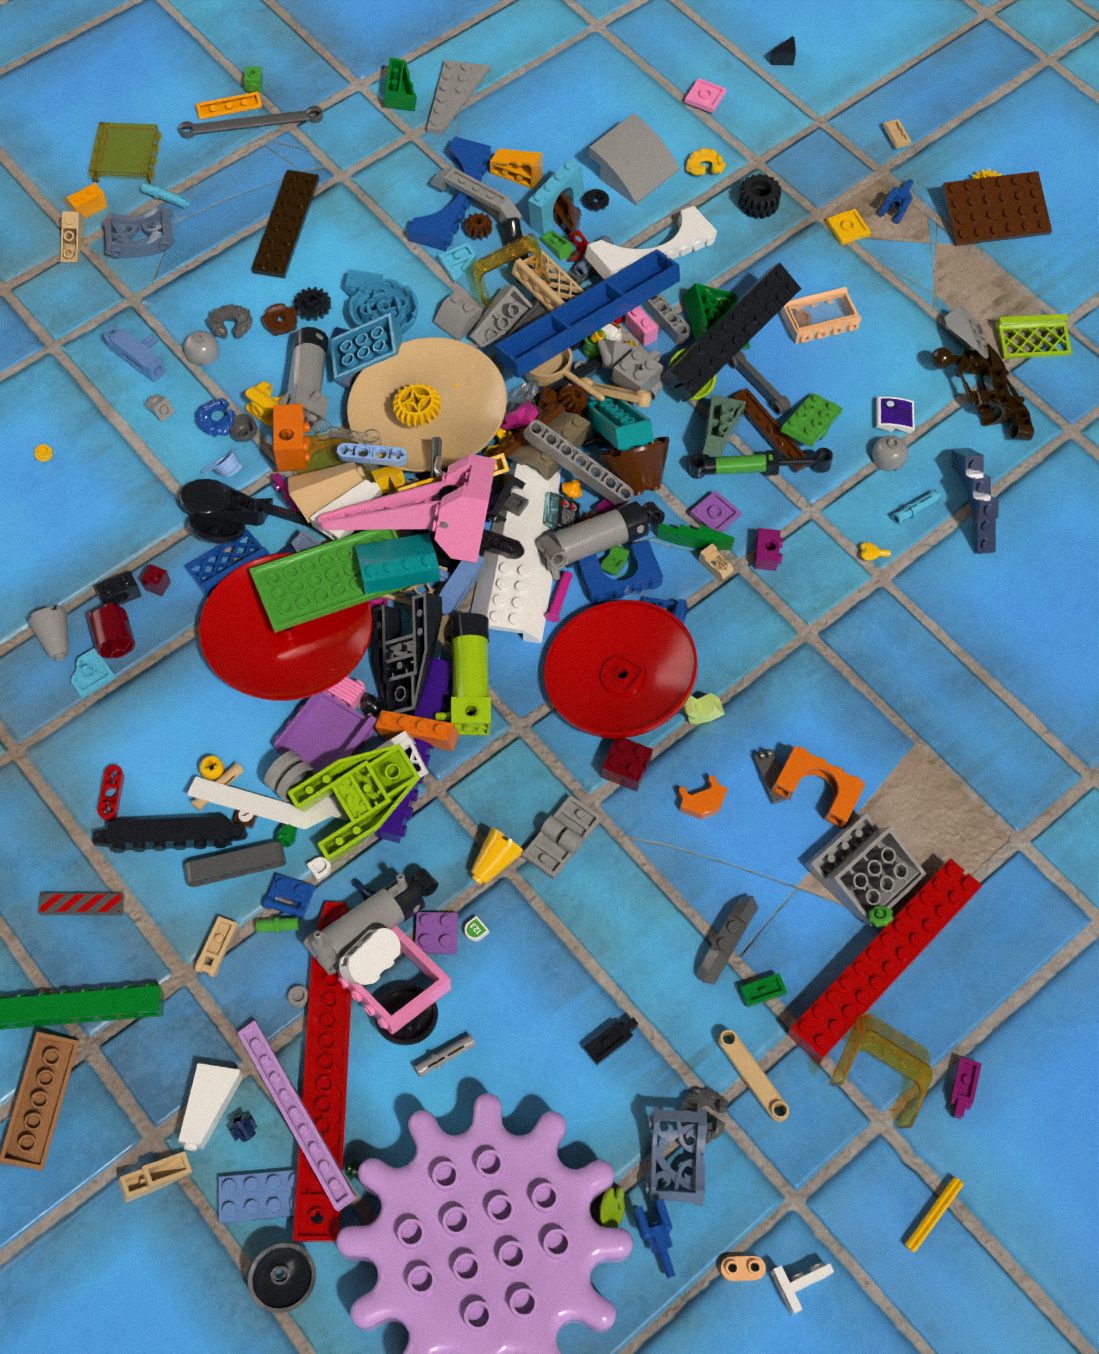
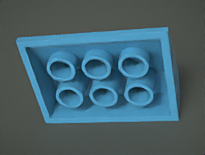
M391 312L330 339L333 372L336 381L399 353L403 338L401 325Z

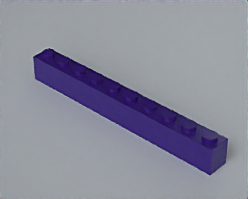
M433 658L431 673L418 710H415L414 716L436 720V712H446L447 698L450 699L452 695V662ZM413 738L425 766L428 767L431 757L429 752L434 747L423 740ZM411 747L405 750L409 759L412 754ZM413 763L417 772L422 770L419 764ZM425 775L420 778L383 825L375 831L377 838L400 843L401 837L406 836L408 828L406 822L407 819L412 817L413 801L416 802L418 799V785L423 783Z

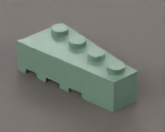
M716 395L711 396L707 411L703 454L721 457L742 419L746 401Z

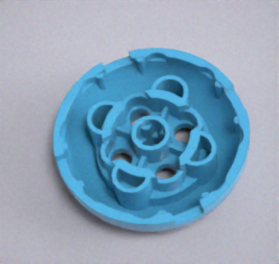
M377 279L360 286L358 292L354 296L352 295L349 304L350 316L355 326L359 327L391 312L400 323L402 334H404L412 327L417 318L418 300L413 290L407 285H401L398 281L392 279ZM377 285H379V287L374 290V295L371 297L367 292L370 291L371 287H376Z

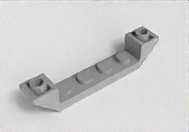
M454 167L439 171L430 181V184L443 191L450 185L500 212L499 221L502 223L504 219L517 217L521 220L522 215L508 196Z

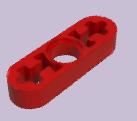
M117 765L109 766L104 773L98 814L105 822H111L118 816L124 773L121 767ZM114 772H117L118 775H116L114 778V784L111 775H114ZM115 789L117 793L114 797H106L108 790ZM107 803H110V809L112 812H109L108 815H105L104 812L108 810Z

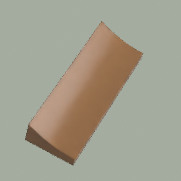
M36 1032L1 1151L0 1165L43 1172L79 1041Z

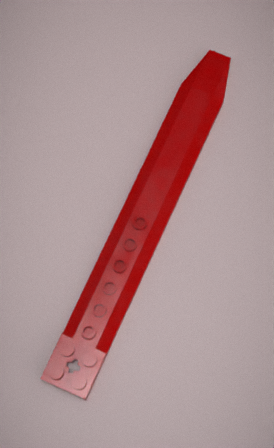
M325 902L316 930L322 931L348 912L346 902ZM312 955L302 1101L343 1172L352 996L347 988H342V984L338 981V972L329 975ZM299 1145L293 1242L336 1243L337 1235L340 1232L341 1210L338 1212L333 1207ZM317 1212L320 1213L321 1217H324V1220L320 1221L319 1224H315V1221L311 1220V1217H314Z

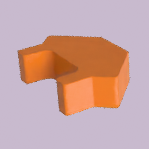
M715 775L708 778L707 783L710 788L690 795L685 787H681L678 791V796L682 802L679 811L698 819H704L719 813L728 788L719 785Z

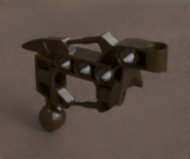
M990 344L986 345L989 356L986 359L977 351L965 349L961 356L952 355L950 350L945 347L937 348L932 352L930 361L935 368L946 369L951 364L957 365L955 376L960 377L967 394L966 400L971 405L976 406L977 412L982 413V426L1008 423L1012 439L1030 441L1033 438L1034 427L1031 422L1030 412L1023 404L1025 399L1019 396L1014 386L1007 378L1008 370ZM963 373L981 375L984 391H971Z

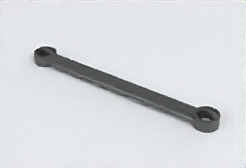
M310 106L304 111L197 124L185 121L180 123L178 128L182 138L190 139L195 134L300 121L319 123L323 119V112L319 106ZM312 113H319L317 116H311ZM187 128L192 129V130H190V131H188V132H184V131H183L184 129H187Z

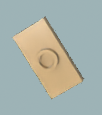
M899 119L884 122L883 127L895 149L911 145V139Z

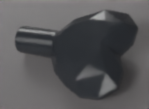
M596 431L592 438L584 441L583 445L586 448L594 444L608 446L611 443Z

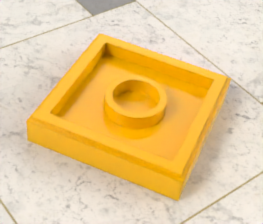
M856 209L826 218V224L840 245L862 239L871 234L870 229Z

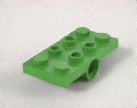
M812 393L782 426L781 432L812 448L819 439H824L830 426L841 415L843 408L822 398L820 395Z

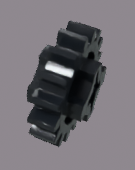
M308 287L307 291L301 290L302 294H296L297 298H294V308L297 311V315L302 316V319L308 317L309 321L312 318L318 320L319 316L324 318V313L329 314L328 309H331V298L328 296V292L324 293L322 288L317 290V287H314L311 290Z

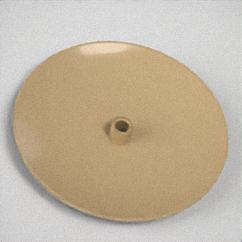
M430 337L413 339L401 343L397 355L367 367L360 372L349 394L347 406L348 421L358 444L405 449L408 457L405 465H387L404 471L431 472L432 438L440 437L442 440L441 457L443 458L441 470L469 454L476 455L494 438L506 413L507 392L499 369L487 355L477 348L448 338ZM417 382L420 385L426 383L427 386L431 385L433 389H436L440 396V413L436 415V420H430V424L424 423V427L418 425L415 428L413 424L408 427L407 424H402L394 414L393 400H395V394H398V389L404 390V385L409 387L410 383L416 385ZM383 452L377 454L378 458H384L386 456V454Z

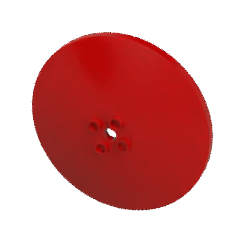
M618 600L587 609L574 617L561 629L547 653L544 680L551 703L567 723L584 733L597 737L611 739L628 738L645 734L662 726L680 711L694 689L698 673V658L694 641L689 631L672 613L648 602ZM625 672L628 674L626 678H618L620 673Z

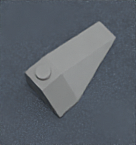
M505 285L493 299L470 334V337L480 348H483L503 334L510 332L533 306L514 285Z
M959 305L944 317L947 323L945 327L950 333L956 334L985 359L989 357L985 345L986 340L983 338L985 333L980 322L962 305Z

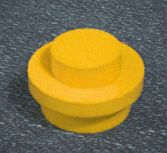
M41 444L36 447L34 455L38 461L46 462L52 458L53 451L49 446Z

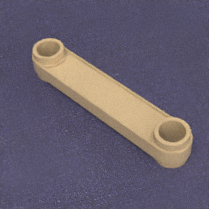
M580 378L604 396L635 402L638 407H650L651 391H632L593 382L594 379Z
M732 1030L723 1031L718 1039V1044L770 1118L775 1122L785 1121L789 1115L788 1105L737 1034ZM723 1037H731L733 1043L726 1044L723 1041ZM774 1108H781L784 1111V1116L776 1115Z

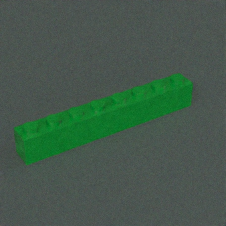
M149 983L145 987L126 985L122 989L104 987L98 991L82 989L81 992L74 993L65 990L60 991L59 994L42 992L38 996H30L28 994H19L14 998L0 996V1030L163 1016L164 991L160 985Z

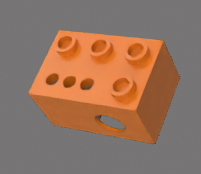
M303 404L273 405V451L278 471L307 470V462H310V452L308 451L310 438L307 436V433H310V424L306 422Z

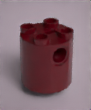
M110 602L106 603L104 607L88 614L96 650L101 657L109 659L121 658L135 648V639L124 608Z

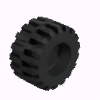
M753 174L751 177H747L743 180L740 187L739 208L743 210L744 214H748L749 217L753 216L757 219L758 217L762 219L766 216L770 217L778 210L781 185L773 177H768L766 174Z

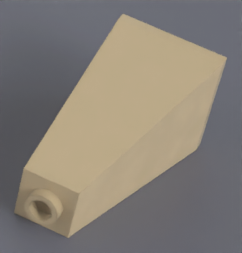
M350 462L288 478L289 495L309 523L311 522L310 517L364 481L365 472L361 466L357 467L355 462Z

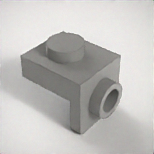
M159 394L150 396L148 401L144 403L146 409L154 412L162 422L175 413L168 399Z

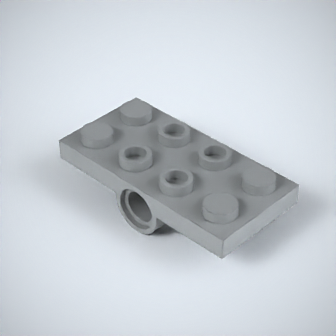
M570 795L554 816L551 815L544 822L540 833L522 853V857L555 880L600 824L602 817Z

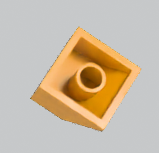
M96 183L90 184L62 199L71 212L81 213L84 219L108 207L104 192Z

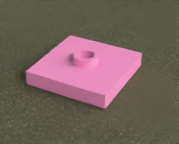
M698 78L686 96L685 103L714 113L725 96L727 89Z

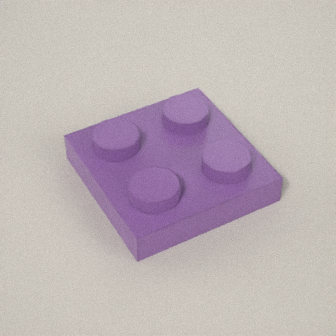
M716 490L690 511V516L701 525L721 533L741 517L742 514L739 509Z
M418 912L415 944L428 955H457L458 913Z

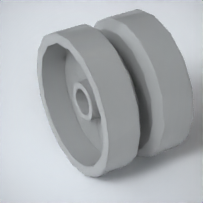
M288 751L270 766L265 775L264 783L272 791H277V795L283 801L290 802L292 799L287 792L314 776L315 769L309 763L303 762L302 757L296 752Z

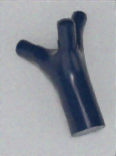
M358 879L353 882V886L361 893L364 901L376 893L368 889Z

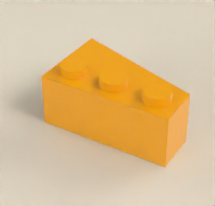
M498 149L490 160V173L534 190L542 178V153Z

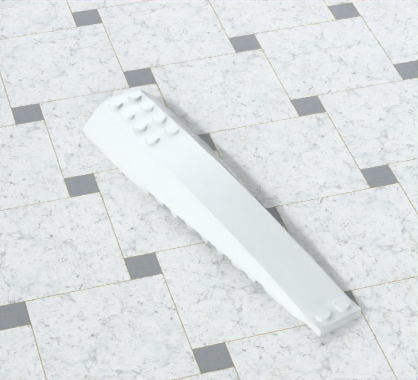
M532 390L531 396L538 393L539 391ZM540 404L537 405V406H539L542 410L545 409L544 406H542V405H540ZM511 460L508 474L515 476L526 484L523 490L511 488L506 500L514 492L528 499L529 504L520 516L503 509L502 506L499 514L507 518L506 522H493L491 531L520 541L525 552L519 559H511L485 549L484 558L488 563L483 567L477 580L471 613H478L488 617L489 629L522 633L523 641L542 643L546 621L545 614L548 610L553 576L552 571H549L547 568L545 556L537 547V542L542 536L553 533L557 529L561 468L547 481L540 470L529 463L521 466ZM501 542L497 548L502 547L505 542Z

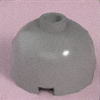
M207 331L191 333L184 343L185 356L193 365L203 364V366H207L213 363L219 356V344L215 337Z
M895 435L884 436L873 447L871 453L873 463L884 471L900 470L907 461L908 447L900 437Z

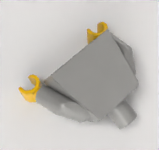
M595 331L591 334V340L597 343L603 368L611 370L609 380L612 381L613 368L636 347L640 350L641 348L638 347L636 342L632 343V340H628L625 343L609 339L603 340L605 334L603 332L597 334Z

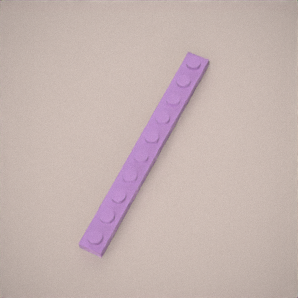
M254 1020L237 1034L333 1207L339 1212L357 1197L260 1025Z

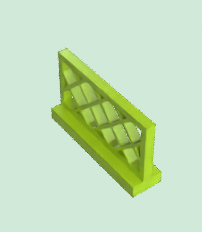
M1068 315L1000 317L995 327L996 332H999L1003 359L1070 356L1072 351L1067 329ZM1062 328L1063 335L1061 337L1053 332L1054 329ZM1026 330L1031 335L1026 339L1020 332ZM1037 330H1044L1048 334L1043 338L1036 332ZM1004 331H1009L1014 336L1008 339L1004 336ZM1049 335L1057 340L1054 345L1046 340ZM1032 336L1041 341L1037 346L1029 341ZM1015 337L1024 342L1020 347L1012 342ZM1060 342L1065 346L1066 351H1060L1055 346ZM1043 343L1047 347H1049L1050 350L1044 352L1039 348V346ZM1025 344H1027L1034 350L1032 352H1026L1022 349V347ZM1010 345L1017 351L1015 353H1007L1006 347Z

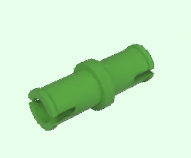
M275 917V919L256 921L257 933L274 931L281 933V931L300 929L299 917Z

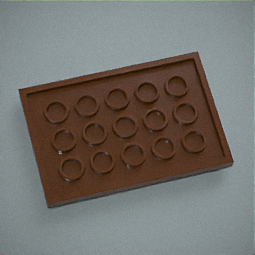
M1039 171L945 182L942 185L955 246L1049 235L1052 232Z

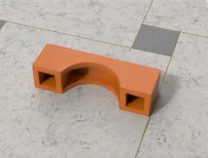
M384 710L381 711L375 726L382 738L392 739L406 731L413 738L423 740L435 748L454 751L459 737L454 723Z

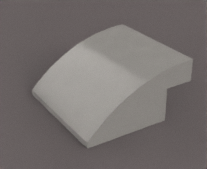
M634 113L589 147V157L601 165L600 180L634 205H637L679 171L675 159L664 142L649 125Z
M867 813L859 814L805 863L817 880L843 906L869 926L874 925L869 922V911L873 910L875 906L882 905L891 909L927 875L892 828H878Z

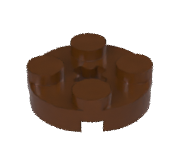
M283 303L274 304L266 309L265 315L263 314L264 326L273 336L287 334L297 329V313L291 306L287 307Z

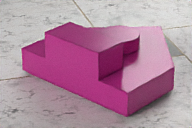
M528 400L514 411L507 413L501 426L504 430L529 425L536 418L538 411Z

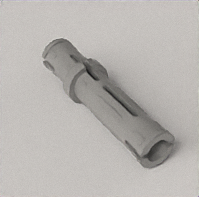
M468 1034L435 1054L433 1052L429 1058L414 1065V1069L421 1078L436 1068L437 1070L442 1068V1064L475 1047L476 1043L471 1034Z

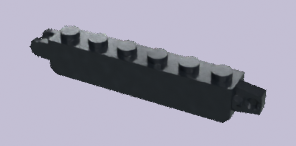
M227 816L111 821L106 830L93 832L94 846L109 847L110 851L114 853H123L128 850L144 852L149 849L164 851L171 848L185 850L192 847L195 849H205L206 847L213 846L225 848L232 846V841L247 839L248 833L245 825L231 824Z

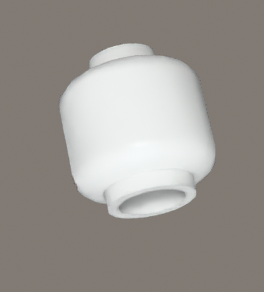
M611 322L601 328L606 334V339L621 341L623 334H621L622 329L618 324Z

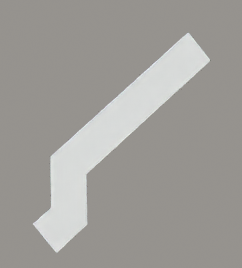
M195 777L187 793L188 796L284 824H290L301 829H307L332 816L343 820H348L349 818L338 798L333 795L328 796L303 812L298 810L295 805L199 777Z

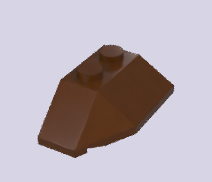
M562 191L554 204L553 218L570 241L573 242L569 237V233L579 230L582 214L579 207H576L572 202L571 197Z

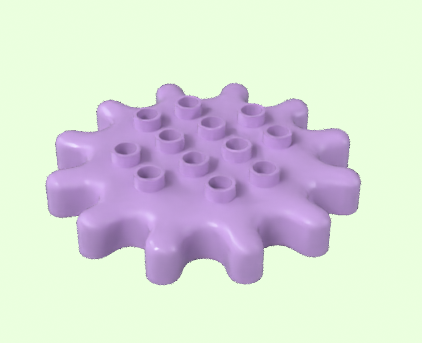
M486 1093L480 1095L474 1102L473 1121L470 1128L462 1134L450 1135L442 1130L431 1112L420 1110L411 1115L408 1121L409 1132L416 1146V1154L408 1165L395 1168L376 1158H369L360 1165L358 1178L361 1185L367 1192L376 1196L381 1201V1210L377 1219L371 1224L345 1227L339 1232L336 1239V1245L342 1257L350 1261L370 1262L377 1269L378 1276L375 1287L367 1294L358 1298L350 1310L351 1320L358 1329L369 1332L388 1322L402 1324L409 1333V1341L403 1354H562L557 1344V1336L559 1331L569 1323L582 1324L597 1333H605L613 1326L616 1319V1309L608 1299L593 1289L590 1276L594 1268L599 1264L619 1263L628 1259L633 1248V1239L625 1229L602 1227L592 1218L590 1206L595 1199L605 1194L607 1189L612 1187L614 1170L604 1160L593 1161L579 1169H570L560 1161L557 1152L566 1134V1121L560 1113L548 1111L540 1117L530 1133L514 1135L503 1126L501 1101L494 1094Z

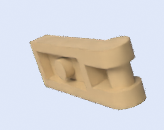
M218 916L196 963L195 971L200 973L206 972L208 976L214 978L217 976L220 965L239 926L238 923ZM208 958L213 960L212 965L206 964Z

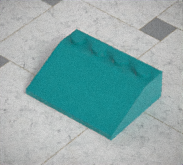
M429 533L355 546L365 594L440 581L438 561Z

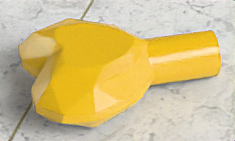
M870 542L860 544L862 550L861 557L864 560L871 561L879 556L890 557V550L879 549Z

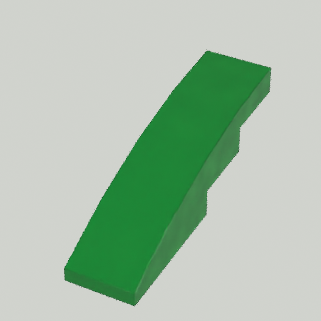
M661 523L657 533L658 539L697 549H705L713 543L717 550H732L735 539L732 536L700 525L699 529L696 530L680 524L679 528L676 529Z

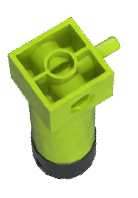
M462 613L451 619V712H436L435 719L451 720L459 735H490L489 619L485 615L478 613Z

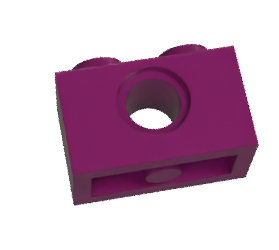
M758 528L754 569L776 571L778 564L782 563V553H779V549L783 547V538L780 537V530Z

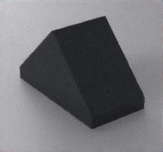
M790 37L771 52V65L794 66L796 55L795 37Z

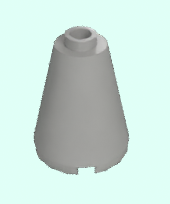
M56 606L57 610H51V607L43 608L32 613L31 619L28 617V622L49 658L56 662L63 661L69 655L66 609L61 606Z

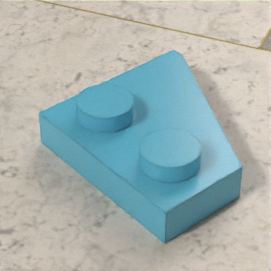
M466 242L439 254L438 259L453 283H456L476 259V254L469 243Z

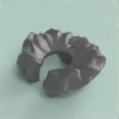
M233 304L222 305L220 308L213 309L211 316L208 317V322L213 332L224 339L228 336L227 328L224 325L225 320L237 321V325L233 329L237 339L242 338L247 333L253 321L249 309L247 310V308H243L241 305Z
M707 1087L706 1089H695L693 1092L687 1093L688 1096L681 1103L679 1109L680 1111L697 1112L698 1108L701 1109L708 1106L717 1113H725L728 1111V1101L717 1091ZM720 1119L707 1123L706 1143L718 1138L724 1132L725 1123ZM681 1122V1124H682L683 1126L693 1123V1122Z

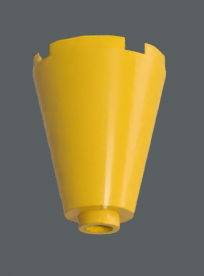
M492 827L471 869L473 874L471 878L480 885L483 882L485 884L489 883L519 858L524 852L523 849L510 838L508 839L504 836L502 832Z

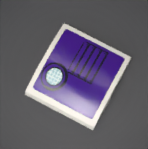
M877 397V428L889 432L898 429L911 434L915 430L914 401L897 397Z

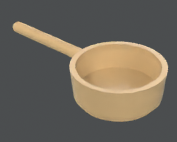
M570 348L524 375L529 382L540 387H548L565 376L579 387L582 386L583 390L601 402L605 400L603 394L571 373L573 355Z

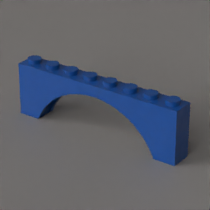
M454 136L449 146V160L460 171L481 182L482 176L487 172V165L493 157L491 146ZM460 191L458 196L444 209L431 215L413 218L408 228L409 241L446 251L448 246L452 245L453 236L455 233L457 234L459 223L464 220L465 211L469 209L471 198L473 197Z

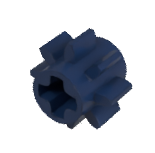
M240 1114L231 1121L232 1127L229 1128V1131L235 1141L240 1138L242 1142H246L254 1137L256 1134L254 1129L258 1126L251 1115L246 1117L245 1114Z

